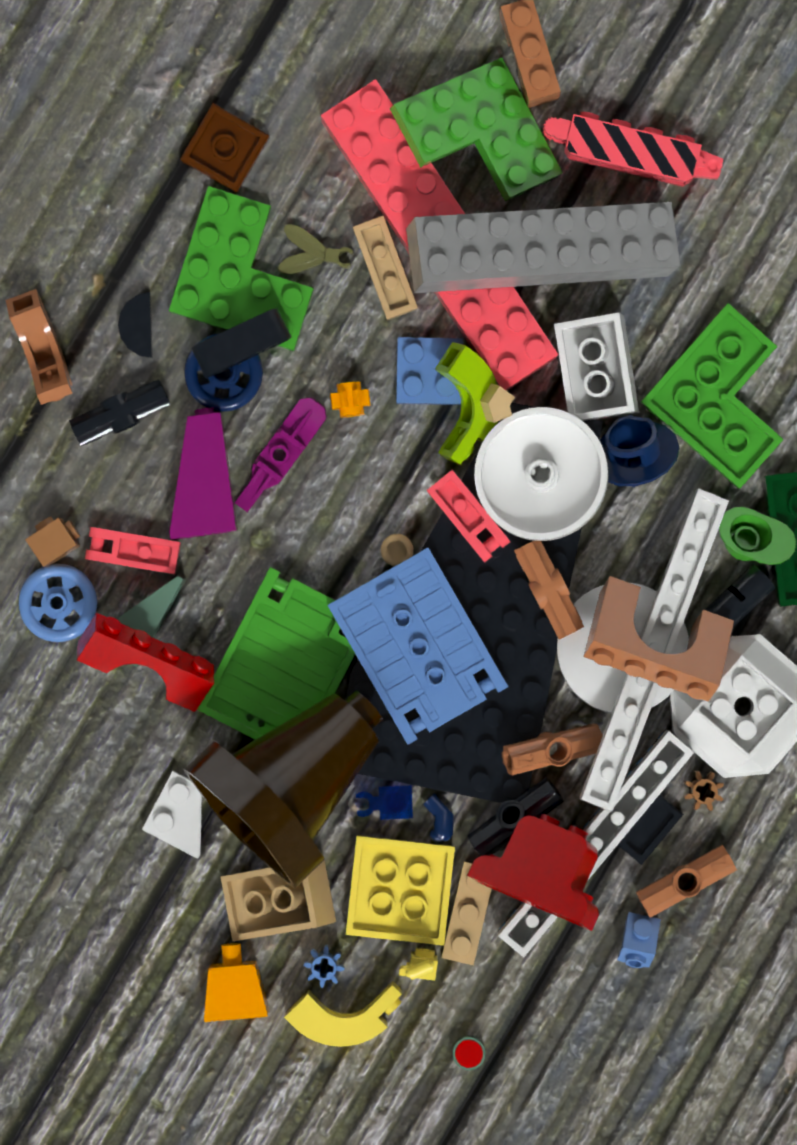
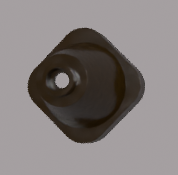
M354 691L346 700L337 694H331L233 754H230L220 744L213 741L184 769V772L217 817L234 836L285 882L296 888L325 860L313 841L379 743V739L373 729L383 718L373 704L358 691Z

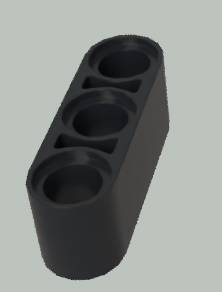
M277 307L193 346L191 349L204 377L209 378L288 341L292 336Z

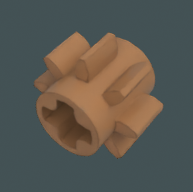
M695 771L696 779L693 782L684 781L690 787V793H686L683 797L684 799L693 798L695 800L693 804V809L698 810L701 804H705L706 808L712 811L713 806L711 803L715 799L723 801V798L718 795V789L722 788L724 783L712 782L714 773L711 771L707 774L706 778H703L699 771ZM708 782L707 788L711 790L710 796L703 795L699 799L700 793L696 791V787L698 785L704 786Z

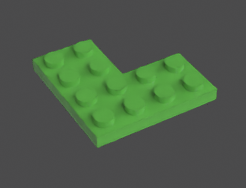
M499 58L400 101L390 108L420 168L475 143L504 201H508L558 178L563 173L503 58Z
M208 186L169 312L228 330L278 307L292 336L291 339L278 345V347L295 351L314 288L252 269L271 211L270 205Z
M727 303L640 402L738 489L747 482L783 441L781 436L734 396L777 348V345Z

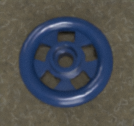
M213 334V335H210V336H208V337H205L204 339H202L201 341H199L197 344H199V343H201V342H203V341H205V340H207V339H209V338H211V337H213V336H215V335H217V334ZM191 350L186 359L184 369L187 388L193 398L206 408H214V411L220 412L239 409L255 397L261 386L263 366L260 356H254L240 365L229 368L230 375L225 379L220 378L216 374L208 378L210 383L200 385L197 371H201V368ZM241 372L250 375L245 388L236 386ZM215 388H229V398H216Z

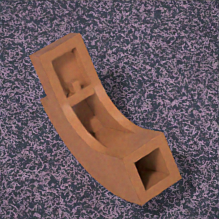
M37 289L5 300L9 318L26 355L36 395L41 405L51 401H59L65 396L72 394V381Z

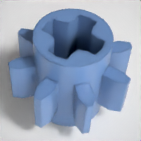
M325 945L324 951L321 953L311 949L313 961L304 962V966L312 970L307 978L308 981L316 977L320 980L321 988L324 987L325 981L329 979L337 984L336 971L341 972L345 970V966L337 964L341 952H337L334 955L329 953L328 945ZM323 958L328 959V965L334 966V968L328 969L327 974L321 973L320 967L315 966V964H320Z

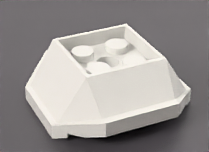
M761 634L730 637L721 683L709 702L702 699H694L688 694L674 690L669 695L673 734L723 778L769 774L797 742V665ZM746 697L750 701L751 708L747 714L740 716L735 712L734 704L738 698Z

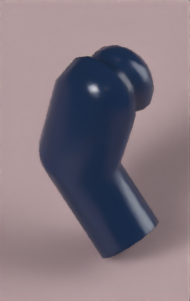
M434 793L423 805L435 817L434 828L430 832L431 840L436 844H443L445 841H449L453 835L454 814Z

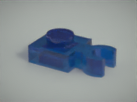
M412 785L379 786V796H373L367 791L356 793V798H366L369 801L367 809L357 810L358 816L366 817L371 815L373 811L380 810V820L413 818Z

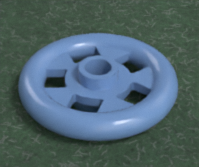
M51 564L48 567L37 569L26 579L19 595V611L26 627L37 637L51 642H65L83 634L97 610L96 591L90 579L79 569L66 564ZM61 577L63 586L49 588L47 579ZM78 585L84 598L74 602V597L69 589ZM34 591L43 593L41 607L32 606ZM54 597L62 598L63 606L60 609L53 608L52 600ZM75 610L80 615V618L70 626L64 618ZM44 614L52 619H56L53 628H49L40 622Z

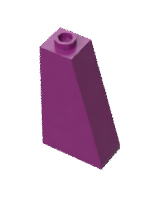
M214 408L194 410L195 416L187 417L169 532L171 540L238 531L223 416L220 412L214 413Z

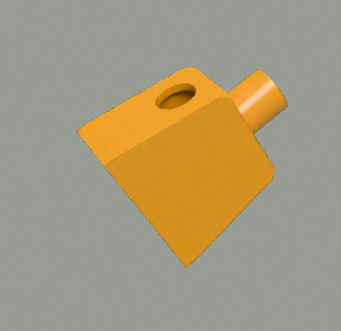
M241 943L221 945L222 963L210 964L208 969L204 1022L267 1017L269 1007L257 961H242Z

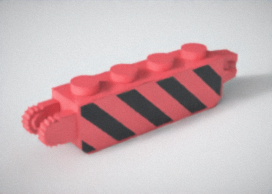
M580 112V115L573 114L571 121L551 117L543 125L542 134H544L546 140H553L555 143L565 145L564 153L569 160L681 187L689 184L693 178L718 180L723 165V158L701 150L702 145L695 143V138L686 135H676V138L663 136V131L660 129L644 127V131L631 128V123L618 119H613L612 123L599 120L600 116L590 112Z

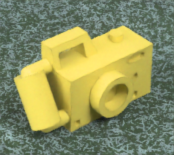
M416 948L415 952L411 951L410 962L400 966L399 976L410 977L411 980L419 978L435 981L438 957L435 955V951L423 948Z

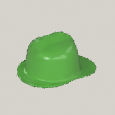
M734 507L724 514L719 526L720 537L725 543L727 551L734 558L741 561L754 560L763 564L775 565L787 561L795 552V535L781 521L746 507Z

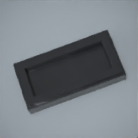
M659 795L620 841L618 846L642 865L684 814Z

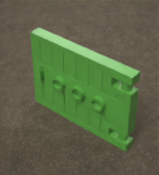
M269 567L214 674V685L197 709L255 740L331 694H335L355 655L347 638L338 633L341 628L328 607L330 603L336 600L293 578L288 582L278 577L280 572L272 567ZM272 588L283 594L280 602L268 597Z

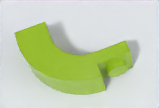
M452 342L435 370L451 381L458 390L461 399V412L458 422L438 451V454L449 461L461 465L463 460H466L472 454L476 440L483 442L488 433L498 423V421L493 423L485 419L480 402L490 384L497 385V382L489 366L478 354L466 345Z

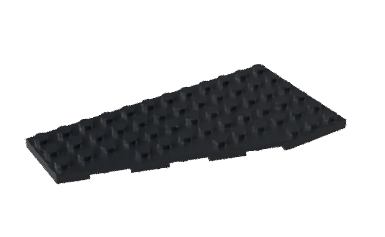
M513 402L510 404L512 414L524 409L536 408ZM603 420L583 421L600 439ZM477 452L461 481L481 504L474 477ZM445 513L441 514L421 551L429 548L508 687L499 693L495 688L484 694L487 700L431 732L425 728L415 734L418 738L417 740L407 745L358 659L351 671L346 699L354 691H358L373 704L383 718L373 729L379 739V743L358 774L499 803L507 800H516L529 790L533 770L516 775L508 774L503 764L502 752L503 746L537 738L541 733L557 653L558 637L544 609H540L528 585L530 581L514 550L534 540L517 537L498 525L510 540V543L504 548L498 547L491 553L492 557L484 563ZM582 527L568 536L555 540L541 541L554 568H558L568 590L570 588ZM485 528L476 536L483 543L492 535ZM485 669L473 674L477 683L489 677ZM416 708L404 714L408 722L420 717Z

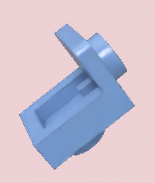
M628 912L622 946L617 960L625 962L626 965L633 968L650 967L656 953L661 919L649 918V916Z

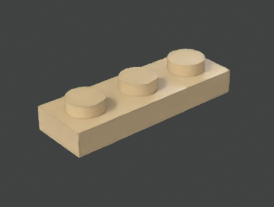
M384 216L354 226L353 231L386 319L390 320L417 310V304Z
M463 861L441 958L474 966L491 888L481 885L467 876L473 862Z

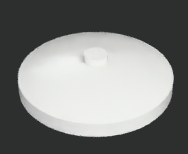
M528 408L503 419L488 433L482 442L476 458L475 486L485 511L501 528L527 540H555L576 532L595 515L601 506L607 490L608 463L599 439L582 420L568 412L555 408Z
M631 583L641 587L634 613V626L640 637L657 591L644 585ZM602 585L587 592L573 604L584 627L560 640L558 639L557 657L561 673L571 690L588 705L603 712L612 713L626 672L610 666L599 665L593 660L583 657L599 593L604 586ZM684 622L672 654H679L687 650L689 638ZM659 686L651 708L664 701L674 689Z

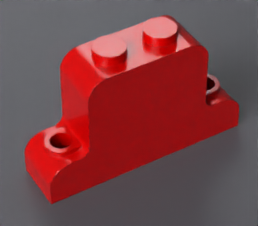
M542 814L540 819L534 816H525L517 823L501 858L490 854V856L483 855L474 860L467 876L479 884L585 929L593 930L599 912L596 905L592 902L594 897L584 893L583 889L597 861L598 852L596 847L586 840L587 832L570 825L568 830L559 827L560 822L545 814Z

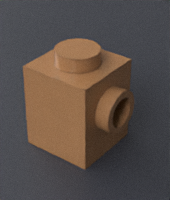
M51 516L35 526L37 532L25 539L43 567L54 564L80 547L76 540L80 537V534L70 520L65 523L62 518L53 520Z

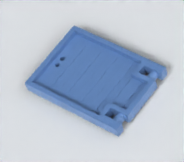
M429 548L424 549L328 605L407 745L417 740L418 738L415 734L425 728L431 732L487 700L484 694L495 688L499 693L508 687ZM485 669L489 677L477 683L473 674ZM416 708L420 717L408 722L404 714Z

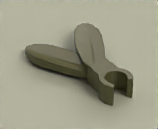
M287 224L284 227L287 238L305 252L284 259L278 266L280 273L297 274L324 262L339 265L344 269L351 268L349 263L343 264L340 262L341 254H354L350 248H325L320 241L305 229L292 224Z

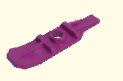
M312 397L301 398L283 424L254 461L251 481L235 501L236 505L248 513L264 490L282 481L327 419L326 409L322 404ZM276 449H283L286 452L284 460L276 461L274 459L273 453Z

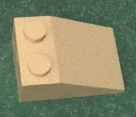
M325 860L296 888L285 882L270 867L221 876L232 941L317 928L336 922Z

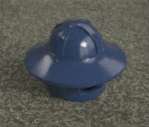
M632 415L619 418L599 440L608 463V483L617 486H632L633 488L652 482L666 474L677 461L680 450L676 434L667 426L653 422L649 418Z

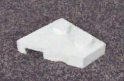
M174 770L172 771L142 830L198 859L201 855L202 795L189 778Z

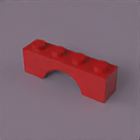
M96 612L78 640L77 661L106 674L116 667L127 664L147 666L156 671L164 680L166 700L193 712H196L214 685V665L208 660L186 653L174 644L157 640L145 631L135 630L121 624L119 620L113 617H106Z

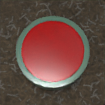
M474 1036L459 1038L452 1049L454 1062L464 1070H474L480 1067L485 1059V1047L481 1040Z

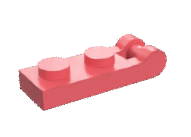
M453 470L426 490L484 563L492 557L491 553L498 547L504 548L510 543L507 536ZM487 528L492 536L482 543L476 535Z
M90 527L89 537H92L90 550L86 549L85 559L176 575L181 542ZM105 539L113 541L111 554L103 552Z

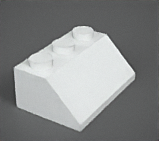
M618 312L554 324L568 413L582 421L639 413L624 315Z

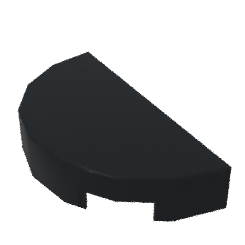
M147 292L136 295L125 304L120 312L118 329L122 341L129 350L140 357L153 359L151 293Z

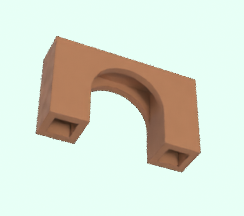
M609 576L599 593L583 657L591 659L599 665L610 666L624 671L630 676L641 677L655 682L661 687L672 688L686 693L694 699H702L709 702L721 683L734 620L702 610L692 625L685 652L664 654L655 651L641 640L634 626V613L641 587Z

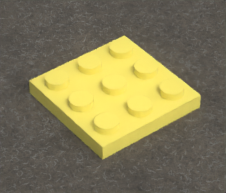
M357 835L346 935L444 946L455 846Z

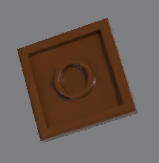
M212 103L180 161L238 194L270 136Z

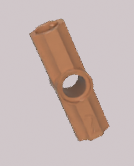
M532 541L514 550L523 571H525L530 581L528 585L540 609H544L558 639L560 640L583 628L582 620L569 598L571 594L558 568H554L542 542Z
M596 723L557 733L543 732L537 738L503 746V764L510 775L550 765L564 766L570 760L596 754L603 734ZM556 742L557 750L550 756V747Z
M720 845L688 864L676 867L668 875L638 890L636 894L649 918L687 897L696 896L700 890L735 872L737 869L725 847ZM683 873H692L694 876V884L690 889L683 890L678 886V879Z

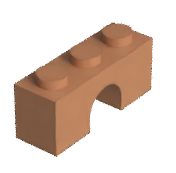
M520 0L501 6L500 20L508 46H511L515 57L519 83L528 108L558 100L561 91L534 1Z

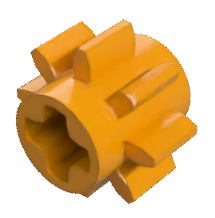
M361 382L337 384V393H330L332 410H339L340 418L365 415L364 407L371 406L369 389L362 390Z

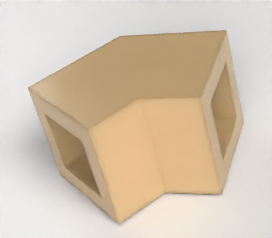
M490 384L480 400L485 419L495 423L512 416L510 404L515 397L501 386Z

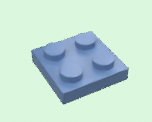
M398 337L396 404L461 405L460 395L454 384L437 372L435 368L451 343L455 342L463 345V338Z

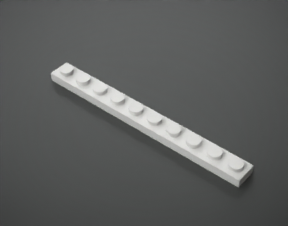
M699 488L695 490L640 636L646 645L664 654H672L729 502ZM626 673L581 792L580 800L608 811H613L659 688L657 683L641 677H633Z

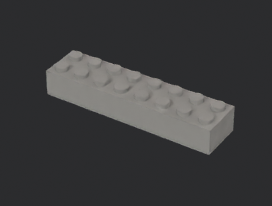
M672 202L414 217L406 228L414 293L667 277L680 267Z

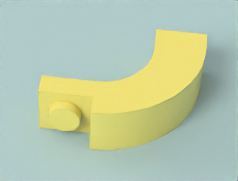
M392 981L370 1004L353 1013H339L329 1009L308 990L285 1013L284 1018L301 1034L315 1042L338 1047L358 1045L373 1039L388 1027V1022L381 1015L384 1012L390 1015L401 1004L402 1001L399 997L402 995V990Z

